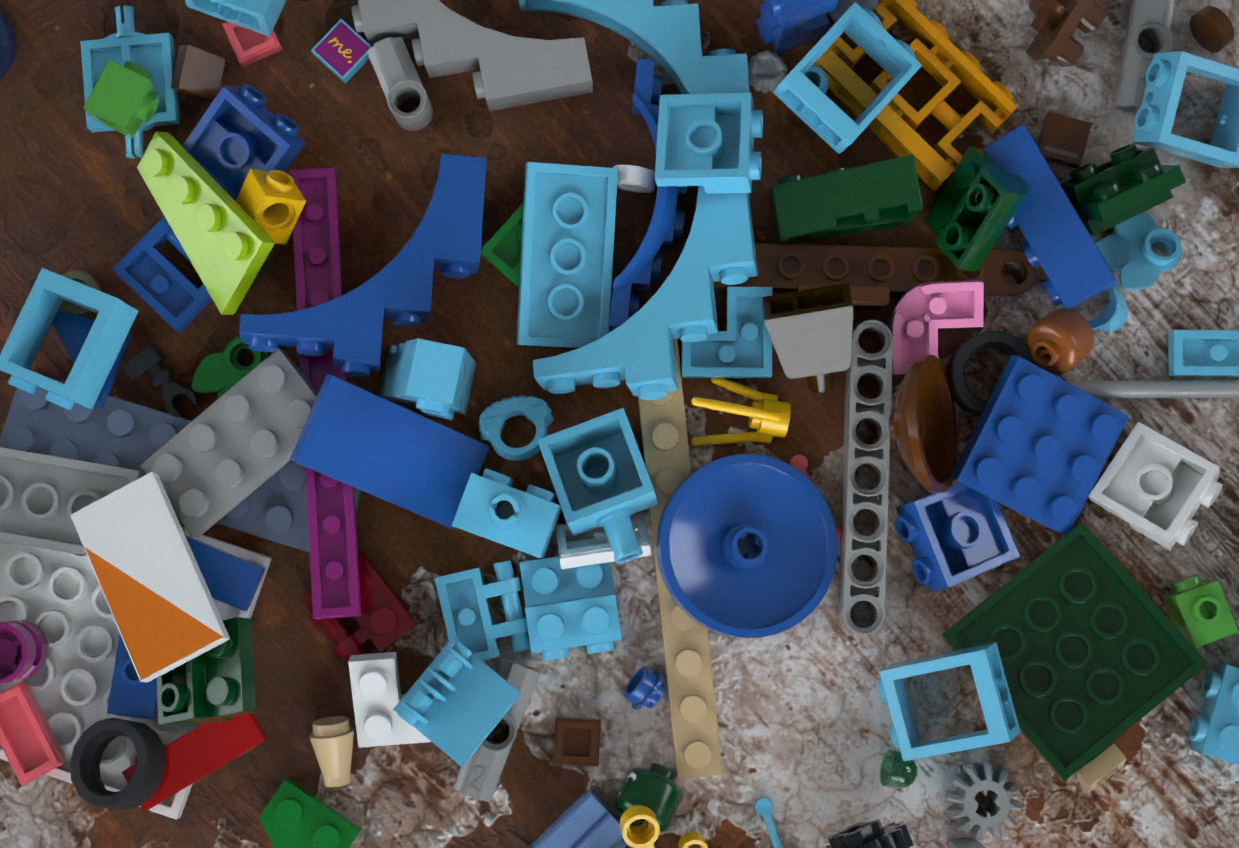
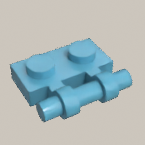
M511 560L493 564L497 579L495 583L484 585L480 567L435 578L448 640L450 641L453 637L481 661L500 656L497 638L510 636L513 653L531 649L527 633L526 617L523 616L518 591L522 590L519 577L515 578ZM500 595L506 622L493 625L487 598Z

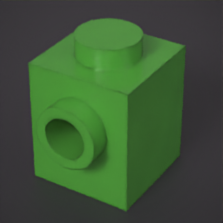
M109 59L83 108L92 119L134 139L142 122H149L154 116L159 104V98L156 97L158 91L149 79L151 74L142 67L126 61L124 66Z
M1199 574L1175 581L1173 583L1175 590L1161 595L1172 623L1194 648L1238 633L1218 580H1201Z

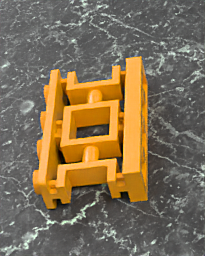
M879 0V5L871 11L878 16L882 27L889 32L897 22L915 40L909 46L915 53V59L922 64V67L943 88L919 112L897 93L867 127L899 158L914 154L917 175L935 192L955 171L963 157L951 143L975 119L993 134L1017 109V106L1012 102L1013 96L1003 84L998 81L992 82L980 71L981 65L971 53L966 50L960 51L948 40L949 34L939 22L933 19L928 20L916 9L917 3L915 0ZM838 37L813 65L825 71L829 81L828 89L858 117L884 89L892 77L884 70L869 87L852 70L867 53L859 46L853 50L841 37ZM959 84L979 101L963 118L944 101ZM930 114L936 117L949 130L934 148L914 131Z

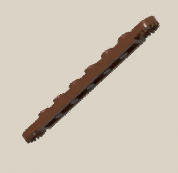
M755 243L758 276L748 277L746 282L736 285L722 284L721 281L714 282V289L726 290L727 287H772V291H795L798 285H837L849 282V286L890 287L889 294H905L915 286L927 282L981 280L984 282V296L1012 297L1020 295L1032 287L1036 280L1037 269L1032 267L1024 252L1019 250L992 249L979 270L965 271L958 269L940 248ZM1013 261L1022 266L1025 276L1019 285H1010L1003 280L1001 268L1004 263Z

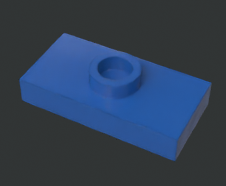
M119 635L107 713L150 720L156 719L158 713L157 680L155 678L148 683L140 682L122 637Z

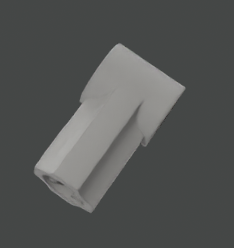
M402 36L397 38L388 37L376 42L372 48L367 50V54L392 115L399 126L405 130L417 131L423 129L432 119L433 108ZM417 98L421 100L419 107L415 111L410 113L400 111L402 103L407 99Z

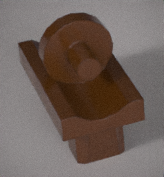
M1030 0L1029 8L1036 15L1031 23V27L1039 32L1025 53L1034 60L1048 58L1061 67L1073 66L1084 52V46L1071 36L1076 27L1084 33L1094 32L1103 22L1107 12L1096 0Z

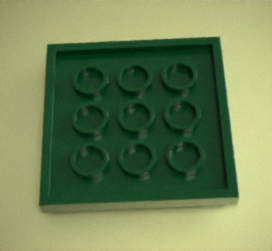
M1083 521L941 635V638L952 651L993 642L997 643L1020 731L1062 782L1072 776L1208 665L1205 659ZM965 665L972 674L971 666Z

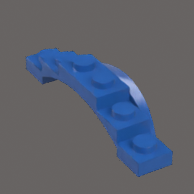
M637 59L632 114L643 115L656 153L659 105H651V102L659 103L663 76L654 75L655 60ZM687 186L658 187L655 208L647 233L630 263L614 279L609 331L616 329L638 312L640 296L631 295V290L649 291L650 279H660L662 253L657 252L660 248L672 249L673 237L682 238L685 211L676 210L678 193L686 194Z

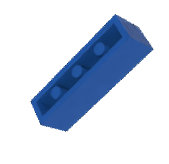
M1023 124L983 148L1007 173L1021 176L1029 187V192L1008 226L1010 229L1019 226L1027 240L1020 244L1025 256L1033 268L1041 264L1049 280L1042 284L1054 305L1058 306L1064 303L1068 310H1073L1119 284L1027 127Z

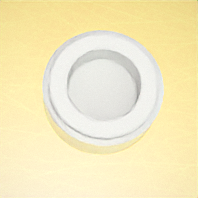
M634 165L613 166V168H618V189L635 193H650L655 190V171Z

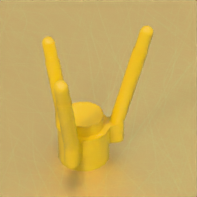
M711 378L713 384L758 402L753 401L752 407L700 397H694L691 400L694 406L748 416L749 428L757 429L756 432L693 437L691 439L693 446L745 442L771 444L773 436L786 437L790 421L791 404L778 401V395L763 393L725 378Z

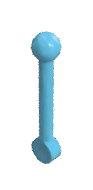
M760 797L755 802V810L763 816L774 848H784L771 814L773 803L767 797Z

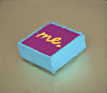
M340 19L312 48L311 52L346 84L369 60L367 50L372 48V46L346 22Z

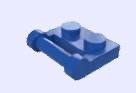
M163 217L112 270L171 327L181 333L212 301V298L204 284L198 288L158 250L164 242L168 241L191 263L168 221Z

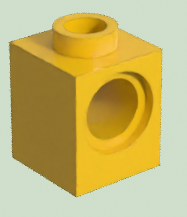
M250 169L236 202L276 244L286 245L306 200L296 186L294 179L287 173L275 169L269 172Z

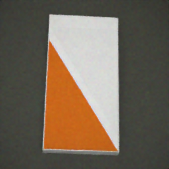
M150 472L70 515L140 682L148 683L230 639L158 474Z

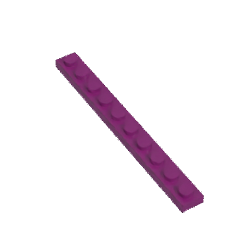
M335 167L290 170V176L294 179L296 186L306 200L293 229L297 311L318 306L343 295L337 173ZM325 350L324 355L321 356L299 354L300 371L317 393H319L327 374L348 382V376L342 374V369L333 368V350ZM305 467L313 619L362 616L355 489L350 485Z

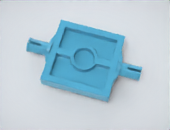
M123 5V8L121 6L114 8L117 33L103 39L80 41L84 96L86 103L109 59L124 66L126 61L132 62L151 74L149 79L158 91L156 96L159 98L157 110L149 122H142L134 139L125 135L126 157L137 159V156L142 158L145 153L143 131L156 126L180 124L178 91L171 89L176 64L174 38L170 33L146 35L136 32L134 7ZM86 111L87 129L92 133L115 131L92 119Z

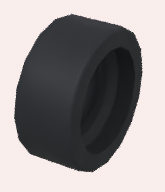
M985 331L966 339L953 351L946 366V374L953 400L963 411L980 417L988 402L976 397L969 390L965 381V367L969 359L976 352L986 348L998 349L1009 357L1011 355L1019 356L1036 365L1031 356V350L1019 338L1004 331Z
M119 718L97 721L82 733L74 745L70 760L71 781L78 795L90 805L118 810L138 807L153 797L163 781L167 765L165 747L159 735L144 723ZM116 737H129L137 752L135 774L129 784L121 791H108L100 776L102 754L108 744Z

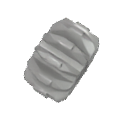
M983 760L979 765L977 773L973 765L967 762L963 764V772L966 778L962 780L953 773L948 777L950 782L957 786L956 791L946 790L942 792V798L955 803L948 807L944 813L950 820L958 819L955 828L961 834H965L972 828L973 838L977 841H982L988 828V831L994 838H1001L1002 830L999 826L1001 822L1011 828L1016 826V821L1008 815L1009 810L1019 811L1023 808V804L1020 801L1010 798L1018 793L1020 786L1016 782L1006 783L1009 771L1003 767L993 772L992 764L989 761ZM979 792L986 795V798L990 801L989 806L985 809L974 800Z

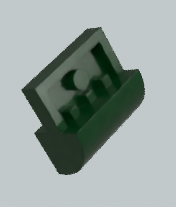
M1133 143L1109 153L1111 160L1097 167L1095 163H1089L1072 170L1069 173L1071 179L1061 183V186L1090 235L1094 236L1174 198L1171 190L1186 183L1181 167L1179 165H1161L1154 148H1137Z
M969 146L926 217L925 223L939 236L935 244L958 269L977 271L985 262L1026 197L1029 187L1021 176L1007 173L982 148Z
M235 617L223 620L230 637L228 641L156 678L158 725L181 726L218 723L233 720L234 716L256 712L251 618Z

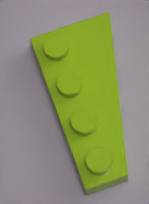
M156 131L137 169L221 315H234L275 242L170 133Z

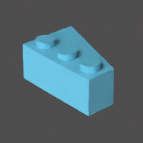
M419 338L406 341L405 344L398 343L397 346L390 345L379 397L416 405V408L421 409V412L427 413V416L453 421L454 413L466 415L476 362L463 347Z

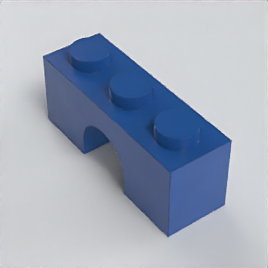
M763 0V3L760 5V18L756 19L758 32L763 43H771L774 52L780 54L822 38L830 24L826 13L835 10L839 0Z

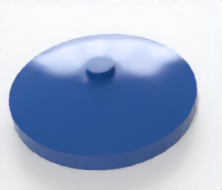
M737 454L711 461L699 467L676 487L669 497L659 521L656 549L659 570L665 586L673 600L691 619L701 626L722 635L740 638H760L775 635L792 628L804 620L819 605L827 593L835 573L838 540L835 522L826 500L813 482L795 467L773 457L757 454Z

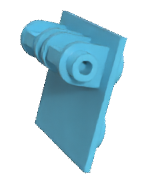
M452 637L393 710L458 765L463 767L522 693Z

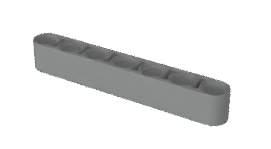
M877 320L864 321L853 330L851 367L845 371L841 497L842 536L840 538L838 616L843 627L850 632L860 635L873 634L880 629L885 618L890 463L889 417L891 415L893 337L888 326ZM868 331L878 337L880 348L877 353L870 354L861 349L858 341L860 333ZM861 376H869L876 380L879 391L875 399L864 398L858 392L857 382ZM866 420L875 425L877 439L873 444H864L857 438L855 430L859 421ZM860 465L871 467L876 474L875 485L870 490L861 489L855 482L854 474ZM860 510H866L871 513L875 521L874 529L866 536L860 535L853 527V518ZM860 555L870 558L874 568L870 578L865 581L856 579L851 569L853 561ZM865 601L872 609V617L866 625L858 627L853 624L850 611L855 603Z

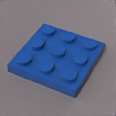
M1011 355L950 478L1065 536L1072 530L1129 415L1019 356Z

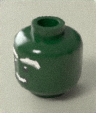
M651 763L649 769L643 767L631 769L615 801L616 808L621 813L619 820L629 807L635 805L646 806L655 813L660 831L667 830L683 798L682 790L673 782L676 774L656 763ZM645 819L635 820L630 825L639 826L644 823Z

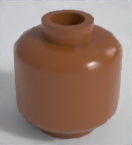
M1058 309L1049 312L1028 330L1025 345L1031 350V356L1038 367L1053 375L1068 373L1090 355L1094 345V334L1090 324L1082 315L1073 310Z

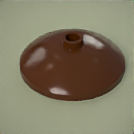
M921 355L910 365L899 387L894 413L889 417V432L891 439L897 441L900 455L917 482L930 493H943L949 489L953 481L950 475L957 460L955 406L949 380L942 363L934 355Z

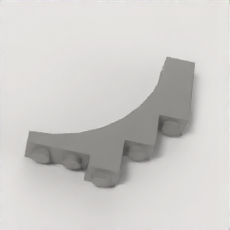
M358 0L359 5L351 6L356 32H364L370 45H374L376 42L388 37L397 38L402 36L403 39L420 37L412 39L417 66L425 65L429 78L480 69V71L472 73L477 99L486 98L489 111L593 93V82L584 37L543 40L511 36L482 27L450 10L439 0Z

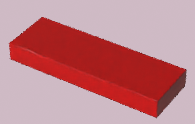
M254 713L234 716L233 720L202 724L164 746L167 765L163 781L153 797L140 805L143 811L146 812L267 740L268 737ZM137 763L122 771L128 784L135 774Z

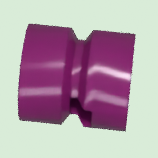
M26 620L0 622V684L26 679L37 674L45 665L49 655V643L45 633L36 624Z

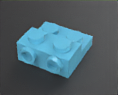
M752 93L660 95L655 164L657 187L703 186L706 194L751 193L752 180H760L762 171L761 152H753L754 138L763 137V111L755 110Z
M559 556L519 562L531 653L541 652L542 661L569 657L568 648L586 645L587 654L614 650L613 641L622 640L611 562L561 569Z
M1215 662L1213 670H1209L1203 680L1202 695L1205 698L1201 712L1195 715L1190 725L1189 738L1192 740L1190 749L1239 765V668Z

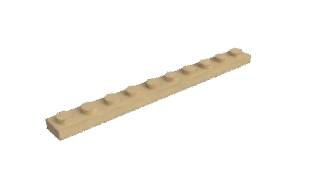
M674 339L678 391L667 392L666 397L658 400H643L638 396L645 467L659 505L649 508L676 775L677 780L718 776L723 775L708 629L691 619L673 600L662 579L657 560V530L663 509L676 487L691 474L678 340Z

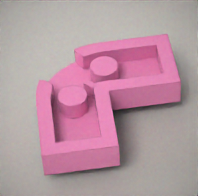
M983 281L927 282L915 286L901 297L893 310L890 321V331L893 337V375L906 374L910 365L921 355H934L938 358V328L983 327Z

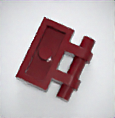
M365 553L358 555L362 616L353 617L361 628L352 635L348 633L338 618L313 619L312 591L301 599L311 613L308 618L316 628L319 626L323 628L336 646L333 648V651L340 660L345 658L347 662L351 655L364 654L360 646L369 639L381 653L418 625Z

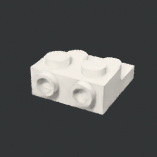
M1137 422L1091 491L1089 499L1128 522L1130 528L1171 551L1176 542L1184 546L1191 538L1198 525V522L1193 520L1192 517L1202 504L1209 508L1218 497L1223 487V484L1217 482L1220 477V467L1144 424Z

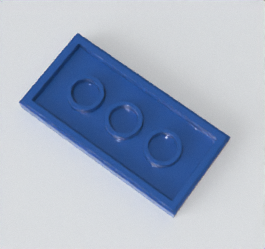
M327 374L289 460L455 530L452 523L471 473L479 474L490 446Z

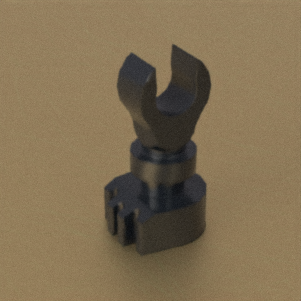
M153 343L123 366V370L130 379L148 376L151 379L148 384L153 390L159 389L163 395L167 411L174 417L185 418L175 405L176 397L180 394H185L195 406L200 404L199 397L191 388L180 385L173 378L175 373L170 367L164 368L161 365L167 356Z

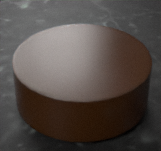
M1206 6L1190 18L1191 32L1204 49L1216 53L1233 41V25L1227 15L1220 9Z

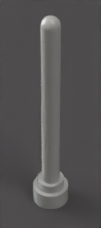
M1239 380L1066 381L1095 398L1239 397Z

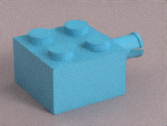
M624 408L537 439L566 523L573 536L597 527H604L616 563H624L641 556L643 551L636 538L630 516L657 506L659 503Z
M486 468L482 476L471 473L452 526L535 557L544 558L562 511L561 506L554 503L555 493L530 484L526 492L512 488L514 479Z

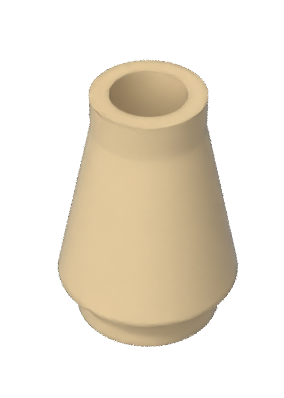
M330 716L313 721V732L309 734V738L323 775L324 786L339 787L351 783V762L355 728L349 725V718L347 716Z

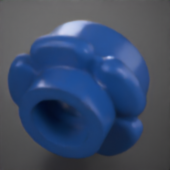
M644 666L629 680L624 690V696L633 702V709L639 710L642 706L652 708L661 699L665 686L661 684L663 675L660 672H653Z

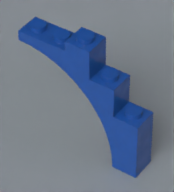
M441 154L437 182L426 213L411 239L390 263L361 286L318 306L279 314H241L239 330L241 342L249 344L251 350L259 352H276L278 346L297 348L296 352L302 355L321 356L324 355L325 350H333V368L342 369L343 375L368 377L370 376V371L379 372L383 319L392 320L393 325L405 328L418 327L420 322L428 323L431 311L433 271H441L442 276L451 279H465L469 277V274L477 275L481 253L486 158Z

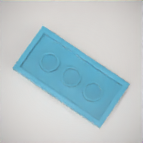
M537 162L526 163L517 345L580 348L609 333L618 168Z

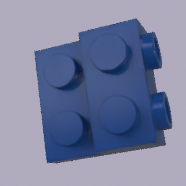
M246 84L243 87L240 85L223 86L182 145L235 201L250 169L268 172L275 169L285 172L306 144L297 136L300 131L299 126L283 114H277L275 117L264 107L267 101L266 97L254 87Z
M959 482L951 485L946 492L930 493L896 507L899 515L895 520L896 531L904 542H910L916 557L912 563L914 576L920 584L927 585L929 592L952 587L1020 557L999 503Z

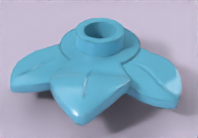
M1144 212L1113 226L1116 234L1109 235L1096 243L1112 271H1120L1119 282L1121 287L1130 290H1141L1151 286L1156 281L1160 272H1167L1173 269L1182 256V247L1178 236L1168 229L1157 228L1152 218ZM1151 248L1161 250L1164 257L1156 255Z

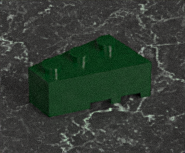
M914 154L850 169L835 168L822 172V175L804 178V175L786 176L778 179V184L773 185L768 194L776 244H797L905 227L923 209Z

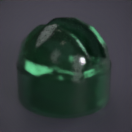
M889 749L885 753L880 767L881 784L896 789L907 788L913 784L918 776L915 761L903 762L901 752Z

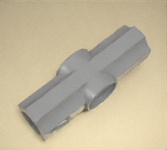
M1132 0L1127 36L1123 39L1120 46V54L1123 61L1115 109L1122 111V113L1137 114L1141 107L1147 84L1146 72L1152 63L1154 53L1169 52L1171 49L1173 35L1170 26L1175 0ZM1139 36H1144L1152 41L1154 53L1144 52L1138 44Z
M506 658L502 659L497 674L522 693L502 718L509 725V736L501 742L492 741L487 737L467 763L461 767L453 789L464 795L489 803L494 795L513 742L517 737L518 729L540 674V671Z

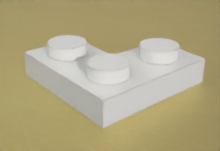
M396 652L351 655L348 664L358 748L431 742L393 710L405 696V694L401 695Z

